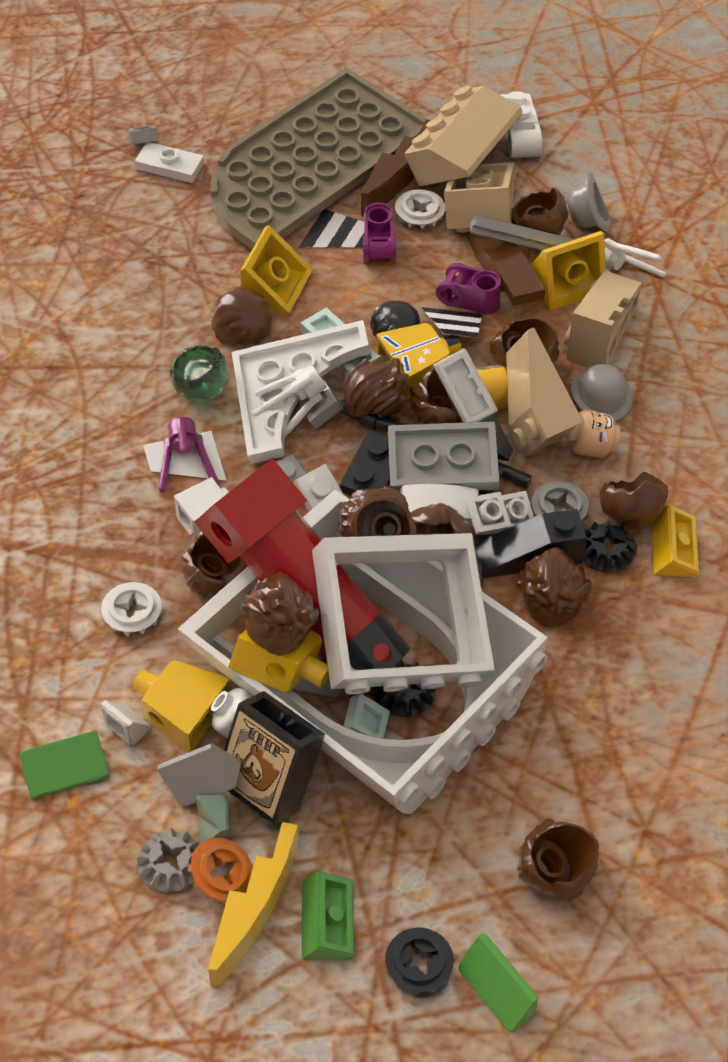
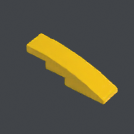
M282 822L273 859L256 856L246 893L229 890L208 966L210 986L218 988L246 956L268 922L287 883L299 846L298 825Z

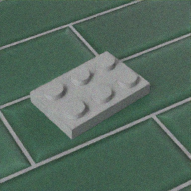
M495 422L388 426L390 488L400 492V488L403 485L446 484L471 487L478 490L499 489Z

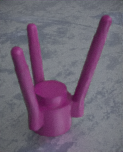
M183 416L172 419L168 424L169 437L164 439L165 449L159 479V492H164L166 489L172 450L180 454H186L191 452L194 447L199 453L208 478L212 477L220 487L218 478L203 445V437L201 434L196 433L195 422L191 418Z

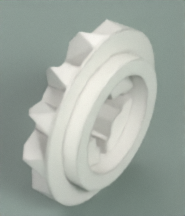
M422 189L411 190L399 196L395 203V214L398 215L399 222H407L409 228L415 225L420 226L422 230L425 225L435 227L437 221L443 220L445 203L439 195L432 191Z
M129 582L118 585L107 593L102 602L101 612L104 623L110 626L113 633L122 631L128 637L131 632L139 631L144 634L146 628L156 626L157 619L162 614V604L160 596L152 587L143 583ZM133 600H135L138 611L134 612V616L128 618L126 610L130 609V606L133 605Z

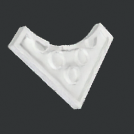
M363 320L232 352L247 456L250 464L285 456L284 439L287 423L292 411L300 400L296 393H294L257 417H253V410L288 389L291 385L288 384L260 397L255 396V391L293 374L300 368L305 370L312 365L320 377L348 361L371 354Z

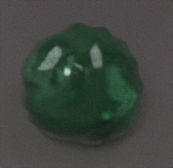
M195 345L194 347L185 348L181 354L174 358L169 371L171 383L176 392L191 402L197 401L202 403L218 397L230 379L227 359L216 347L211 348L207 345Z

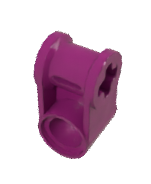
M373 203L365 209L363 263H368L370 259H389L390 262H396V234L394 233L393 211L385 203Z
M452 263L447 267L445 272L446 278L436 289V296L443 304L485 315L492 314L500 308L501 278L497 273L469 267L461 263Z

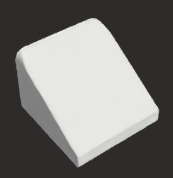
M107 700L101 703L105 726L127 744L134 746L151 729L149 723L127 706Z

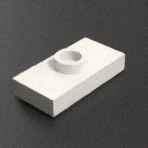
M146 142L135 160V168L137 170L189 183L194 182L204 165V155L151 142Z
M466 348L433 365L463 423L479 422L498 411Z

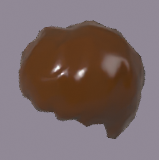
M556 187L551 188L550 192L540 191L523 196L512 208V224L555 235L562 233L569 217L565 198Z
M236 287L232 291L223 294L217 299L210 313L212 330L215 332V337L221 343H240L241 345L258 343L266 338L271 331L272 314L270 306L263 295L253 289Z
M642 472L632 482L621 480L617 483L614 481L604 483L599 493L602 511L610 519L623 524L625 527L632 529L645 528L655 523L663 513L668 497V485L647 472Z

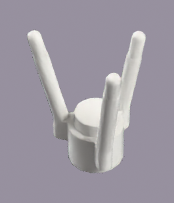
M609 238L604 239L606 271L618 270L626 262L657 276H666L664 271L625 253L655 261L661 260L662 257L660 255L623 245Z
M312 365L305 370L300 368L293 374L256 390L255 396L260 397L288 384L291 385L288 389L253 410L252 416L257 417L296 393L301 401L308 398L309 400L287 424L286 438L309 410L323 399L320 392L327 388Z

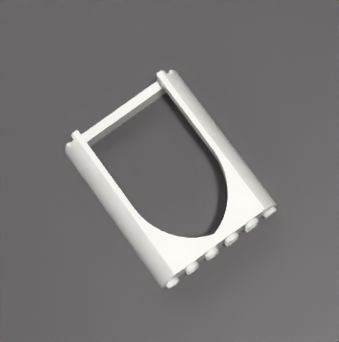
M334 489L303 517L321 540L323 538L343 537L338 532L341 527L339 515L342 503L348 502L349 498ZM439 562L341 564L364 594L434 644L450 665L457 663L444 572ZM248 567L178 628L179 635L187 647L240 688L242 687L247 690L252 696L265 691L325 733L320 750L405 814H412L428 797L430 799L435 798L444 787L445 779L453 771L459 772L465 767L471 757V752L478 745L484 746L489 742L495 733L496 726L503 719L507 721L513 717L535 674L542 669L548 658L544 653L548 637L482 592L495 670L481 678L482 683L470 687H461L464 697V713L445 732L420 739L393 740L372 737L345 728L323 715L292 690L290 692L279 691L228 668L235 647L219 634L243 613L241 605L245 602L244 595L250 594L255 588L258 580Z

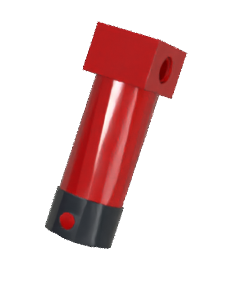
M271 458L213 504L194 522L228 564L239 556L257 580L263 581L266 577L269 578L271 575L281 571L288 574L289 578L295 581L303 591L307 590L310 592V595L313 597L314 608L318 607L319 609L318 623L314 624L312 630L321 636L323 642L318 655L321 657V661L327 664L312 550L322 540L297 511L300 506L307 502V499L278 463ZM341 564L337 565L336 570L350 666L355 670L397 667L401 659L409 652L410 646L385 615L376 609ZM348 694V695H349L350 697H353V696H355V695H357V694Z

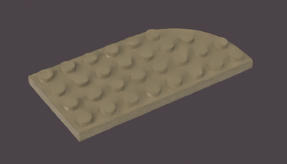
M346 67L239 138L224 151L218 159V167L211 177L212 204L217 218L231 235L250 249H253L264 228L268 225L282 238H285L367 180L382 152L394 155L403 137H417L427 118Z

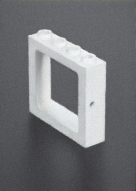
M472 533L323 538L312 550L331 689H345L346 694H359L369 691L370 687L383 686L384 691L394 692L408 688L409 684H421V689H435L443 687L445 682L456 681L459 687H470L482 683L481 678L495 670ZM439 562L444 572L457 663L451 665L367 670L353 669L349 661L336 570L337 565Z

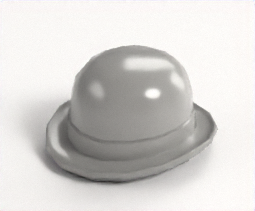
M588 172L586 174V182L574 188L568 195L567 206L573 222L581 228L600 227L602 231L609 233L612 229V223L593 173Z
M597 364L590 367L587 372L579 374L572 381L570 391L573 400L581 411L590 410L611 415L616 422L626 417L632 409L634 396L631 386L627 383L621 371L612 365Z

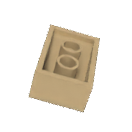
M514 162L479 165L470 177L449 180L444 190L447 229H455L459 233L470 232V223L476 215L511 224L514 198Z
M534 327L527 330L506 353L510 436L514 446L521 450L524 458L560 442L583 422Z

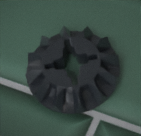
M610 520L605 524H598L594 521L589 529H584L587 539L583 560L591 567L607 572L619 571L628 567L635 559L638 545L635 543L634 533L627 532L623 524L615 526L611 524ZM609 538L613 545L610 554L607 553L604 539Z
M401 660L395 668L417 667L420 665L418 662L414 665L406 664ZM411 684V689H407L398 697L399 691L386 692L383 686L374 687V695L378 704L389 710L390 714L400 717H411L424 712L434 701L436 688L421 689V684Z
M417 927L404 930L392 939L386 951L385 962L388 976L394 980L398 988L412 991L416 996L420 992L430 991L434 993L438 987L448 982L454 965V956L451 946L442 935L428 928ZM413 949L416 954H419L421 959H430L426 964L425 975L417 966H408L412 963Z

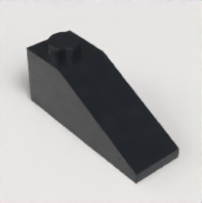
M571 509L535 516L474 543L476 560L482 566L483 578L517 574L521 570H525L526 562H530L535 556L541 555L554 547L564 550L576 565L582 564L587 537L578 509Z

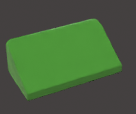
M97 731L76 735L19 753L31 800L109 778Z
M316 871L302 883V959L351 960L354 958L353 879Z
M482 933L465 954L458 969L509 1032H514L535 1016L539 997L487 934Z

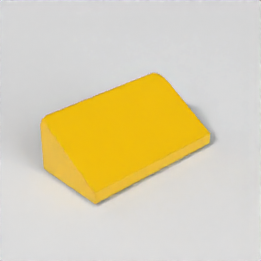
M667 504L661 516L655 523L651 524L653 573L660 576L696 578L699 576L696 517Z

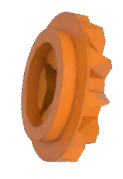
M211 838L202 842L191 854L192 859L188 872H191L194 878L193 887L200 888L205 893V900L213 898L219 900L222 905L227 901L229 890L242 893L247 892L253 867L249 856L237 843L226 838ZM231 865L224 878L222 876L212 877L210 875L216 866L226 867Z

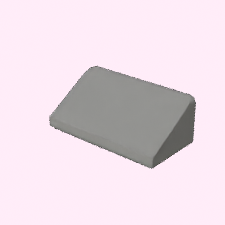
M210 743L158 764L157 771L179 804L186 807L196 803V797L199 795L221 794L235 788L241 761L213 743Z

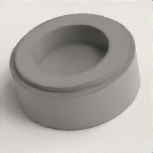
M153 125L135 127L127 131L129 143L132 144L152 142L159 139L158 127Z

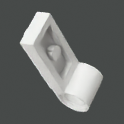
M514 91L501 95L521 106L523 111L507 131L509 158L541 157L542 134L530 93L525 94L520 91Z

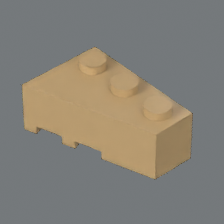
M604 270L598 280L592 283L589 292L573 312L571 325L564 338V344L568 345L567 360L587 367L609 363L638 306L642 282Z

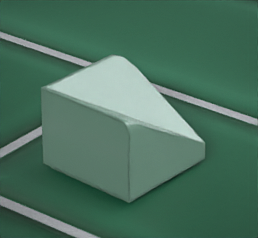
M226 794L197 796L199 843L201 844L211 838L231 840L228 796Z

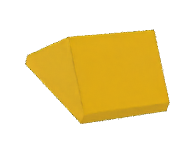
M268 225L264 228L240 270L241 287L253 289L263 295L270 306L271 312L287 315L291 312L313 269Z
M599 231L542 250L533 261L531 266L545 288L543 300L550 311L583 300L589 292L592 283L598 280L604 270L606 271L603 232Z

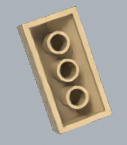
M484 85L475 88L465 86L458 89L454 93V98L441 107L439 115L426 124L427 128L424 132L412 140L413 144L404 153L418 185L424 186L470 177L523 113L521 106Z

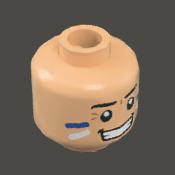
M590 410L579 412L583 422L565 437L566 440L570 441L573 452L577 455L598 459L606 457L609 452H614L620 438V427L615 424L614 418L609 414Z

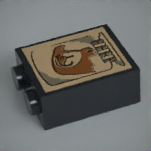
M265 691L238 703L224 747V751L241 761L237 784L235 788L229 790L230 794L247 804L273 825L299 811L325 733Z

